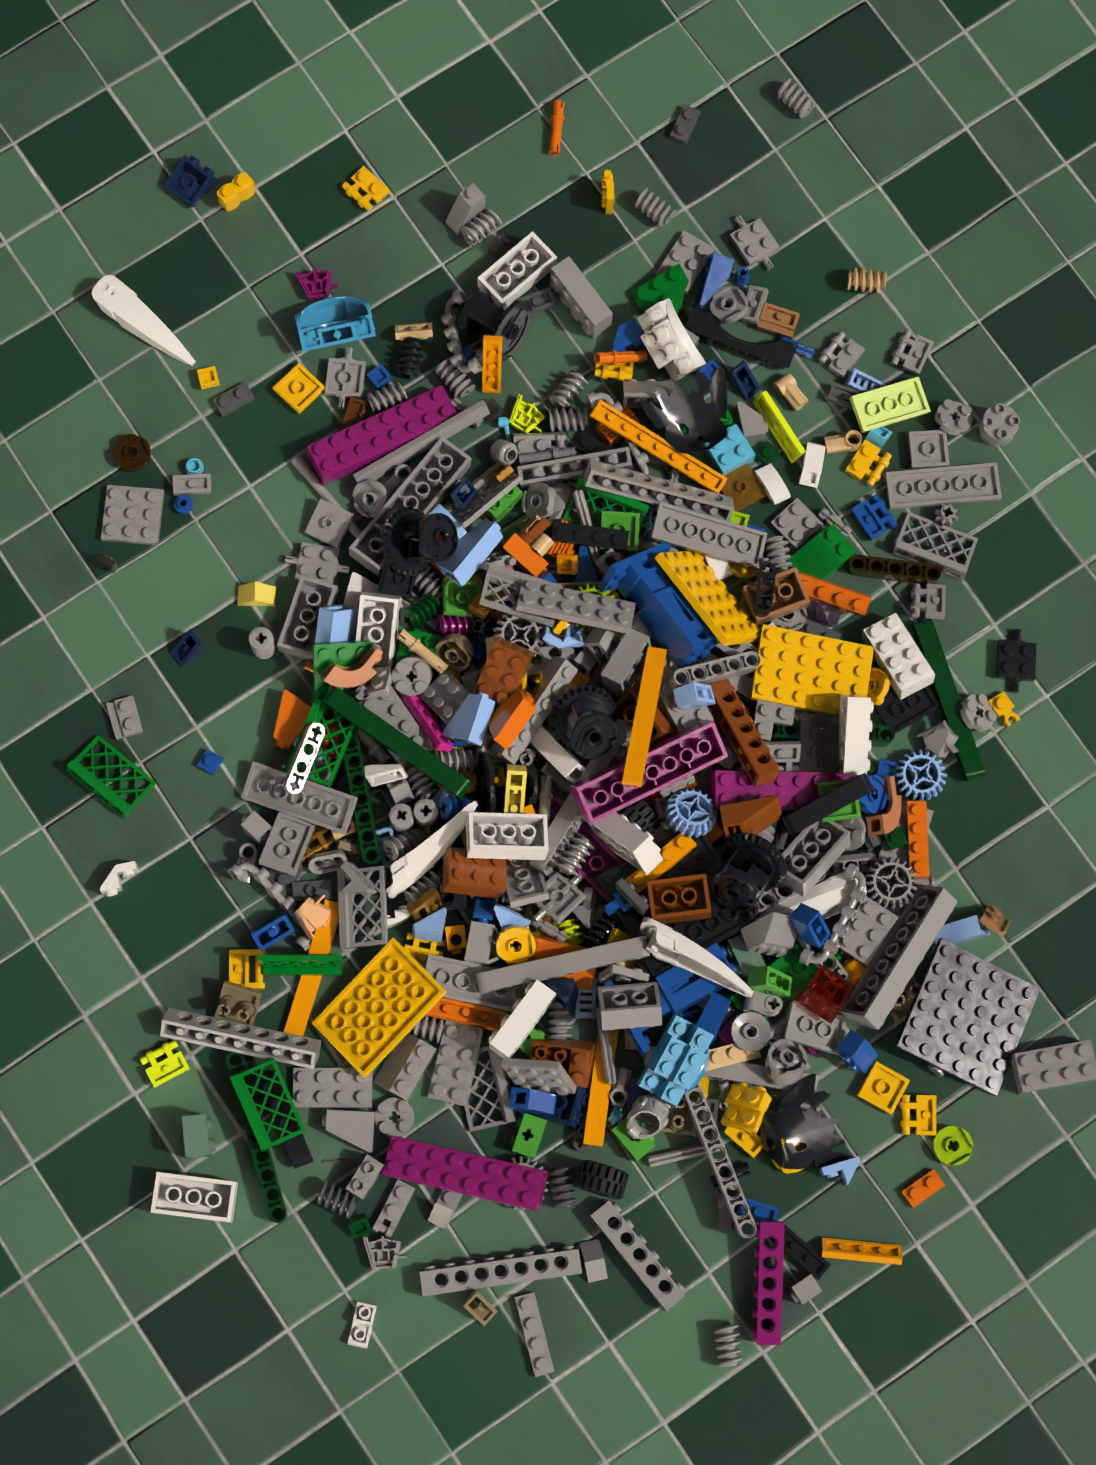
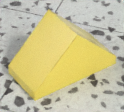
M256 581L238 586L237 605L276 606V587Z

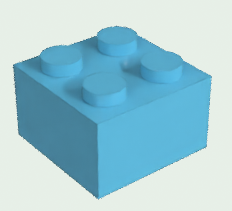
M737 424L727 428V436L720 443L704 451L716 472L723 476L747 463H752L755 458L754 451ZM703 443L702 448L709 446L711 443Z

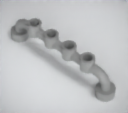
M459 288L452 292L453 296L447 301L445 306L446 314L442 315L441 319L446 326L448 325V328L444 329L446 337L452 340L447 343L449 351L455 354L450 357L451 363L463 373L473 372L476 374L482 371L481 363L474 357L465 366L464 362L466 360L461 351L463 346L458 337L459 330L455 324L456 316L452 310L454 304L461 305L467 301L464 292Z
M591 391L585 394L587 403L591 408L595 407L600 399L616 410L623 412L619 401L614 403L613 399L606 393L600 392L595 394ZM625 439V443L631 450L641 473L649 474L646 465L649 462L647 454L645 452L640 453L637 445Z
M241 863L238 866L233 864L228 868L229 875L236 881H239L244 876V870L250 871L254 879L266 888L267 893L272 898H275L280 907L293 918L295 924L301 927L293 915L296 911L294 908L296 902L290 896L284 898L280 893L283 891L282 886L277 882L272 884L267 879L270 874L265 868L258 869L251 863ZM305 934L304 937L299 936L294 941V945L299 951L305 953L310 948V940Z
M851 863L846 869L845 878L852 881L856 878L858 885L852 891L848 904L843 908L839 921L834 925L830 938L823 946L822 953L819 956H814L813 951L805 948L800 956V963L806 966L810 963L820 964L829 957L830 953L833 955L837 953L839 944L836 942L839 936L842 938L846 936L848 927L845 925L848 919L852 921L855 919L857 910L854 908L857 902L862 904L866 898V893L863 892L866 878L859 871V866Z

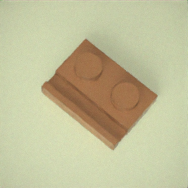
M765 302L757 329L777 336H785L792 340L800 313Z
M988 904L979 922L994 933L998 931L1001 933L1000 937H1003L1012 920L1009 919L1007 921L1004 919L1005 915L1002 914L998 907Z

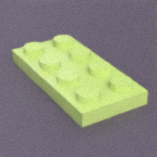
M919 377L850 397L861 433L931 412Z

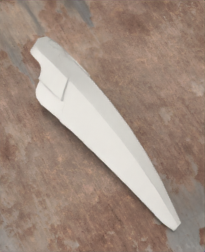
M106 275L97 282L92 290V296L101 311L117 321L121 327L184 364L191 367L196 361L176 336L127 285L114 275Z
M476 801L468 804L428 839L390 865L389 869L392 873L393 884L385 890L389 898L393 899L406 890L444 855L466 826L468 813L474 812L478 806Z
M845 872L834 875L814 885L804 897L795 894L767 910L756 919L758 920L771 912L791 916L800 903L818 910L823 919L841 914L843 908L850 900L852 891L857 887L858 880L855 878L852 881L845 878ZM865 885V889H864V891H863V892H865V893H867L866 885Z
M643 918L640 933L650 939L646 950H649L653 957L715 982L743 996L752 997L754 991L710 952L682 934L672 930V928L651 918Z

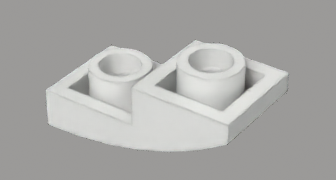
M771 463L755 471V476L765 488L768 498L774 505L791 497L785 483Z
M406 906L398 907L399 910H395V918L387 915V928L395 927L412 917L408 913Z
M357 1302L348 1345L368 1348L377 1306Z

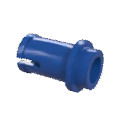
M740 267L735 276V282L739 286H745L749 282L750 272L748 268L745 271L746 267Z
M698 1007L689 1008L677 1015L686 1020H698L699 1014L692 1013H699Z

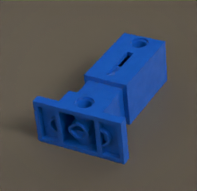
M666 541L612 564L598 585V589L603 593L617 588L624 598L630 596L641 610L639 618L663 649H667V654L680 669L684 666L689 667L699 659L701 661L706 659L710 655V650L718 644V639L656 561L655 557L659 553L670 550L671 546Z
M715 943L705 949L722 961L735 974L738 973L734 964L727 961V952L722 945L719 946ZM677 966L657 976L654 980L658 984L662 1018L670 1013L672 1016L673 1014L677 1015L712 995L713 992L724 988V986ZM611 980L604 984V986L617 985V983L613 984ZM653 1027L626 1028L641 1056L648 1055L651 1051L652 1043L648 1036H643V1034L653 1029Z

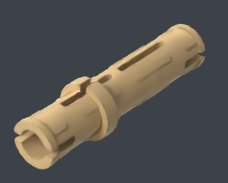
M405 629L396 637L409 647L410 652H415L438 671L439 674H442L443 670L445 671L448 667V664L425 647L419 638H414Z

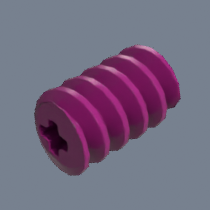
M437 614L435 618V631L437 634L440 633L442 638L446 633H462L465 637L469 633L470 638H474L472 626L476 618Z

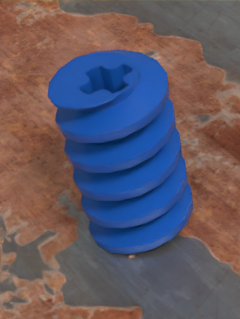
M443 795L439 801L440 816L443 820H451L473 801L478 803L474 812H482V803L479 799L465 797L459 799Z

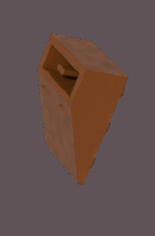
M768 795L764 798L747 799L743 802L727 803L720 806L726 839L737 833L758 835L783 817L778 795Z
M533 1040L531 1060L559 1061L576 1086L587 1088L592 1079L595 1043L581 1040Z

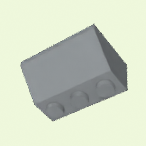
M632 379L623 381L622 406L627 404L630 409H644L640 399H643L647 403L651 401L657 408L662 409L654 392L657 391L660 394L665 393L667 396H670L671 391L674 390V383L679 385V381H674L673 379L656 381L654 379L637 381Z
M631 628L630 634L623 633L621 635L618 647L612 650L609 662L603 665L600 671L602 682L619 697H622L633 687L642 672L647 649L651 647L650 637Z
M771 912L740 929L748 951L776 957L785 955L787 950L793 948L798 934L790 916Z
M657 982L598 987L602 1031L662 1025L661 1002Z
M407 1034L390 1052L373 1083L408 1102L436 1054L437 1049L423 1040Z

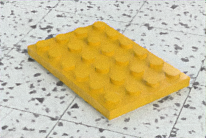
M693 551L663 552L655 557L659 565L723 646L759 641L760 628L750 620L747 611L739 606L736 597L727 591L725 583L714 575L715 571L705 563L702 554Z
M763 624L761 626L757 651L761 662L754 671L750 699L794 706L797 709L839 717L840 694L867 696L874 647Z
M392 938L312 1024L366 1078L447 991L395 938Z

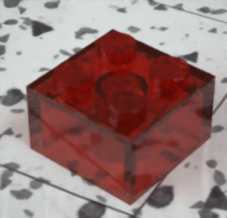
M820 964L797 1003L827 1022L832 1023L841 1011L854 985Z

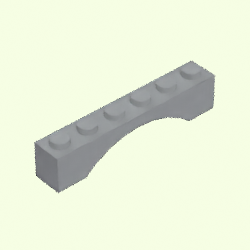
M553 656L543 671L539 689L534 697L535 712L507 750L495 741L490 751L502 761L515 765L550 713L553 704L563 694L578 669L567 659Z

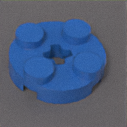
M867 775L875 790L859 799L860 808L868 814L877 813L886 804L887 791H883L882 786L885 783L878 775Z

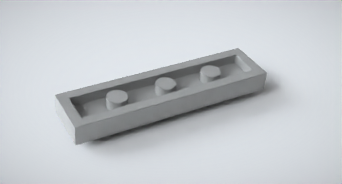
M535 1293L515 1297L535 1377L554 1372Z

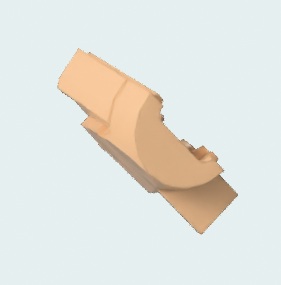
M322 895L317 901L308 897L293 913L310 941L314 938L312 934L314 930L321 926H326L324 923L331 912L330 908L319 903L325 895Z

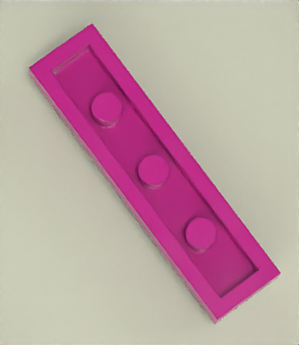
M404 694L402 700L406 704V708L413 714L414 720L420 724L423 733L429 737L432 746L438 751L450 752L454 745L449 738L442 736L443 729L420 696Z

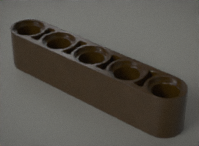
M854 555L850 558L847 565L848 572L853 576L911 584H936L941 577V569L934 564L874 556ZM858 562L861 568H854L852 563ZM871 565L879 566L880 570L874 571ZM890 567L897 568L899 573H892ZM908 570H915L917 572V575H910ZM933 572L936 578L928 577L927 573Z

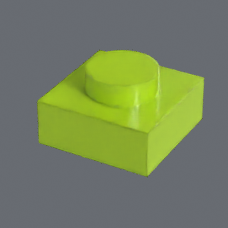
M733 511L729 522L747 527L750 515Z

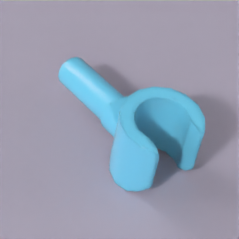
M499 417V428H505L506 439L512 442L509 432V419L507 417Z

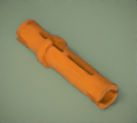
M561 100L553 101V113L550 116L551 133L548 154L553 156L560 155L562 124L565 120L563 116L565 102L562 101L561 103Z
M610 350L609 352H596L594 355L596 364L607 363L610 365L646 362L648 358L645 350L622 352Z

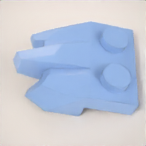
M571 622L567 629H563L560 635L552 631V627L543 625L542 640L548 645H554L558 648L587 647L585 641L588 636L585 633L588 630L581 631L582 626L575 629V623Z

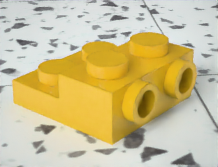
M739 1082L738 1085L732 1084L725 1099L728 1107L720 1122L723 1126L757 1133L772 1098L766 1092L767 1090L761 1086H756L754 1089L743 1082Z

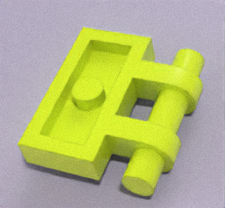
M176 1040L169 1043L165 1042L162 1044V1047L154 1051L150 1050L146 1052L145 1056L140 1058L143 1065L148 1062L152 1065L145 1071L154 1088L190 1070L182 1052L179 1051L176 1054L172 1052L174 1048L178 1047ZM166 1053L168 1058L158 1063L156 1058Z

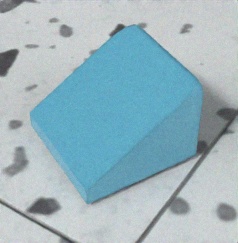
M885 427L870 430L865 440L881 449L892 432Z

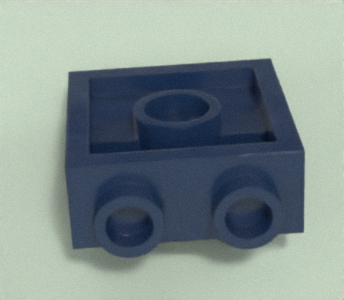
M184 155L164 186L188 205L195 208L203 194L208 193L217 178L214 176L215 172L207 166L203 168L199 165L201 162L199 159L192 155L191 157Z
M577 1086L575 1094L560 1095L549 1092L557 1095L554 1115L536 1114L535 1116L576 1129L577 1124L580 1125L583 1120V1114L581 1113L583 1105L586 1106L589 1101L587 1090Z

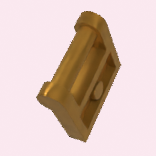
M434 887L425 892L415 902L411 901L406 905V909L412 915L415 923L423 919L419 913L422 908L427 917L445 907L441 902L438 891Z

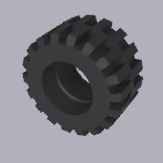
M643 799L616 811L619 815H625L630 823L635 822L643 832L648 831L652 834L660 827V821L656 813Z
M582 1160L575 1185L591 1193L618 1200L623 1198L629 1175L623 1170L606 1164Z

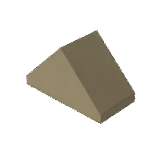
M476 1289L461 1304L483 1326L498 1312Z

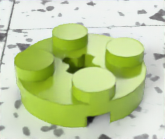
M956 1126L942 1128L937 1132L932 1141L933 1152L936 1158L947 1166L963 1164L971 1156L973 1141L969 1133L962 1128ZM950 1140L953 1143L957 1142L956 1151L948 1149Z

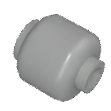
M504 439L495 441L490 449L491 459L498 463L504 462L511 465L518 455L516 445Z

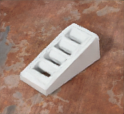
M402 764L364 766L365 778L371 787L408 778V774Z

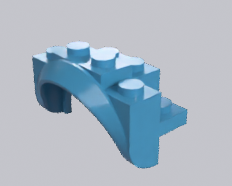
M353 296L326 298L306 306L294 315L303 352L376 336L368 299Z
M673 1014L637 1085L654 1093L661 1099L678 1106L682 1096L691 1091L704 1076L709 1062V1045L714 1035L694 1023Z

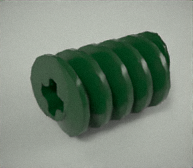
M424 594L400 611L399 618L401 624L408 631H414L415 628H419L420 625L429 621L431 617L441 613L442 606L435 596Z

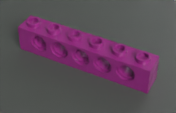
M759 1220V1225H756L755 1237H759L758 1245H755L754 1257L758 1258V1266H754V1278H757V1286L753 1287V1298H757V1305L753 1306L752 1317L756 1319V1327H752V1339H755L757 1345L781 1346L785 1224L783 1221ZM768 1236L773 1237L775 1240L772 1247L764 1246V1239ZM766 1257H772L774 1264L767 1268L763 1265V1260ZM766 1277L773 1279V1285L770 1288H765L762 1284ZM771 1298L773 1300L772 1306L764 1308L762 1306L763 1299ZM769 1318L772 1320L770 1328L765 1329L761 1326L763 1319Z

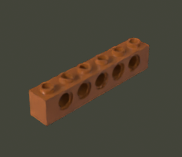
M728 679L708 684L712 687L716 704L709 705L754 787L775 782L780 771L779 766L772 758L770 749L763 742L760 732L755 728L753 720L746 712L743 702L738 698L734 686L731 685Z

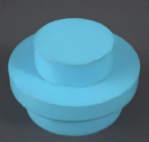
M191 458L185 464V471L188 475L202 474L204 470V465L198 458Z
M613 1107L607 1118L611 1126H614V1124L618 1125L622 1120L624 1114L621 1113V1108Z

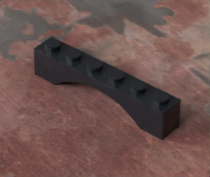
M696 306L692 307L685 328L696 336L700 334L705 336V340L715 343L718 341L723 343L722 346L730 350L733 348L739 349V353L745 356L752 354L757 356V360L767 363V361L775 363V367L782 370L790 367L798 346L782 339L765 343L741 340L723 329L714 318L712 312Z

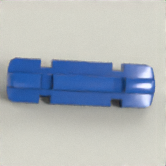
M782 336V340L798 345L795 353L804 354L805 357L810 359L813 357L814 348L810 346L807 348L805 344L795 340L790 341V338Z

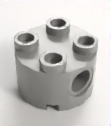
M998 403L986 410L979 423L980 437L990 446H1005L1012 441L1019 429L1020 418L1012 408Z
M778 1040L772 1044L768 1051L764 1065L765 1072L775 1085H791L802 1077L807 1062V1055L802 1045L792 1042L793 1040Z

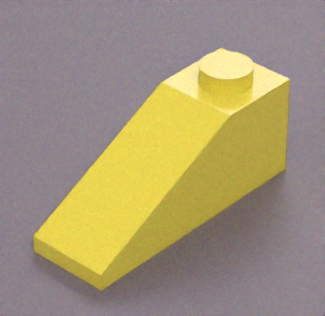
M507 764L504 813L524 814L527 778L526 765Z

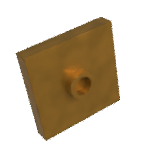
M748 463L725 475L727 480L720 490L722 495L733 498L734 511L737 512L767 496Z

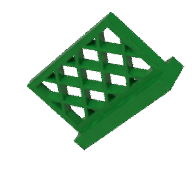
M583 476L579 477L575 491L580 489L587 491L590 499L586 500V502L591 501L595 510L589 514L596 513L600 524L595 525L597 527L601 526V518L598 512L607 508L609 511H612L611 507L618 504L622 506L624 512H627L625 509L627 508L632 510L630 512L642 514L640 519L641 529L651 505L636 499L585 486ZM572 495L563 518L573 523L581 524L580 518L575 519L569 516L571 509L576 507V505L573 506L575 501ZM604 498L607 507L597 510L594 499Z
M315 698L286 770L288 772L307 725L310 723H320L322 720V725L325 726L328 732V736L323 737L322 742L331 739L334 747L323 751L320 745L321 753L316 755L315 759L323 756L326 766L316 770L313 763L314 771L308 774L307 779L331 788L356 726L351 723L350 726L343 728L340 719L344 717L338 716L334 710L332 711L336 717L325 721L323 717L325 710L332 709L321 700ZM338 721L341 730L331 734L327 725ZM317 727L312 728L314 735H316ZM343 733L345 737L344 743L336 746L332 737ZM310 744L304 746L303 750L306 755H309V749L312 747ZM336 751L338 755L337 760L329 764L325 755ZM298 762L296 765V770L299 773H302L300 771L304 765L303 762ZM329 769L331 775L328 782L321 780L318 773Z
M99 735L74 760L67 764V772L125 820L156 785L153 779ZM99 742L105 747V753H93V747ZM107 756L118 757L120 765H108ZM92 757V766L83 767L79 763L83 758ZM94 757H105L106 765L94 766ZM120 768L119 778H109L108 769ZM122 768H131L134 771V777H122ZM106 769L107 778L98 779L95 776L94 770ZM137 780H146L149 783L146 789H137ZM121 781V790L113 791L109 788V782ZM123 781H135L134 790H123ZM135 793L136 799L131 805L124 800V794Z
M258 955L257 961L263 967L264 976H342V955Z
M275 1059L230 1077L262 1152L306 1132ZM272 1064L275 1069L273 1079L262 1075L264 1068ZM253 1074L258 1076L255 1086L252 1087L246 1085L243 1077ZM260 1078L271 1081L268 1092L257 1089ZM274 1083L282 1085L283 1092L281 1097L270 1094ZM255 1091L266 1094L262 1105L254 1103L253 1096ZM284 1094H286L288 1100L283 1099ZM268 1096L279 1099L276 1110L265 1107ZM282 1101L291 1105L289 1115L278 1112ZM256 1106L261 1108L259 1113ZM263 1109L274 1113L270 1124L261 1120ZM292 1112H294L296 1118L291 1117ZM276 1114L287 1118L283 1129L273 1125ZM291 1119L297 1121L301 1129L292 1133L287 1131L286 1127ZM264 1125H267V1126H269V1128H268V1130H267V1131H266V1129H265V1126H264ZM271 1127L282 1131L280 1138L274 1142H271L268 1136Z

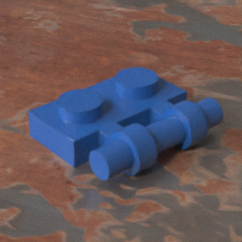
M877 494L871 497L874 504L870 505L866 499L850 510L870 541L887 532L885 524L888 523L891 529L898 525L894 520V515L889 513L885 507L886 503L884 500L880 499ZM879 510L883 518L880 519L875 511Z

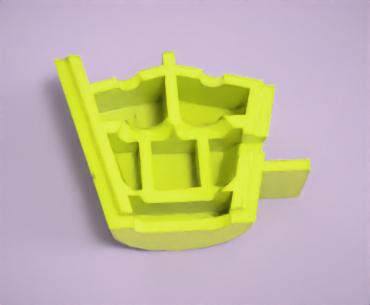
M519 394L509 423L521 433H529L531 430L541 433L542 430L536 426L545 419L544 415L538 411L535 403L532 405L523 402L522 395Z

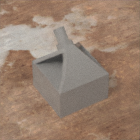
M471 921L465 962L492 967L502 960L496 950V940L499 936V931L495 925Z

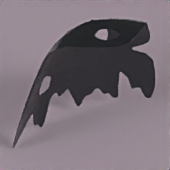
M722 366L717 368L711 381L708 380L705 373H700L696 370L699 386L697 393L692 390L690 394H687L677 383H674V390L671 391L670 396L655 391L654 394L662 410L657 408L651 401L647 403L640 399L651 421L657 428L666 427L665 437L667 441L680 453L687 454L709 450L727 436V429L724 423L720 421V418L727 412V386ZM708 392L711 394V403L709 404L704 401V394ZM681 423L689 428V434L684 435L682 433ZM702 436L703 439L697 440V437ZM706 442H710V443H711V444H710L709 446H707V447H704V448H700V447H699V446H700L701 444H703V443H706Z
M814 1073L802 1079L781 1100L782 1113H773L772 1115L765 1116L761 1123V1144L780 1167L785 1169H803L810 1165L813 1160H815V1166L817 1167L829 1166L847 1160V1157L841 1156L842 1152L829 1151L831 1148L845 1144V1140L833 1134L834 1126L838 1119L821 1118L822 1112L816 1110L817 1106L827 1100L831 1094L826 1093V1091L814 1093L816 1074ZM808 1101L810 1104L809 1109L806 1111L801 1110L800 1105ZM767 1138H771L774 1141V1150L768 1147ZM782 1138L786 1140L785 1145L781 1142ZM797 1143L807 1144V1148L802 1151H796L795 1146Z

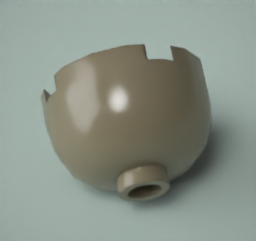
M451 633L445 635L435 646L437 652L435 655L448 664L447 670L453 669L456 670L455 672L464 671L473 659V645L462 634Z

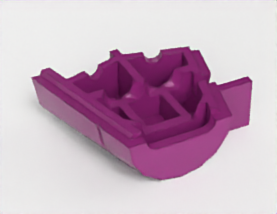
M312 268V271L303 275L299 271L295 272L310 300L324 299L329 296L331 289L338 288L337 282L330 284L331 271L329 270L319 271Z

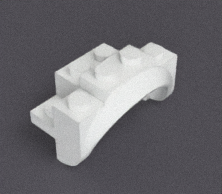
M670 298L658 302L647 309L644 314L637 317L645 332L640 338L658 369L665 367L671 379L678 381L706 364L681 323Z

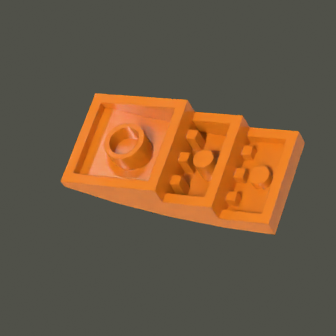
M533 935L536 949L527 962L587 948L567 941L560 942L546 936L539 937ZM597 968L551 979L574 978L578 988L591 991Z

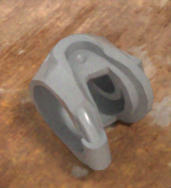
M655 1094L640 1096L633 1103L632 1110L628 1114L626 1132L633 1139L637 1138L640 1140L655 1136L669 1122V1107L666 1101ZM635 1117L653 1127L649 1129L640 1127L636 1123Z

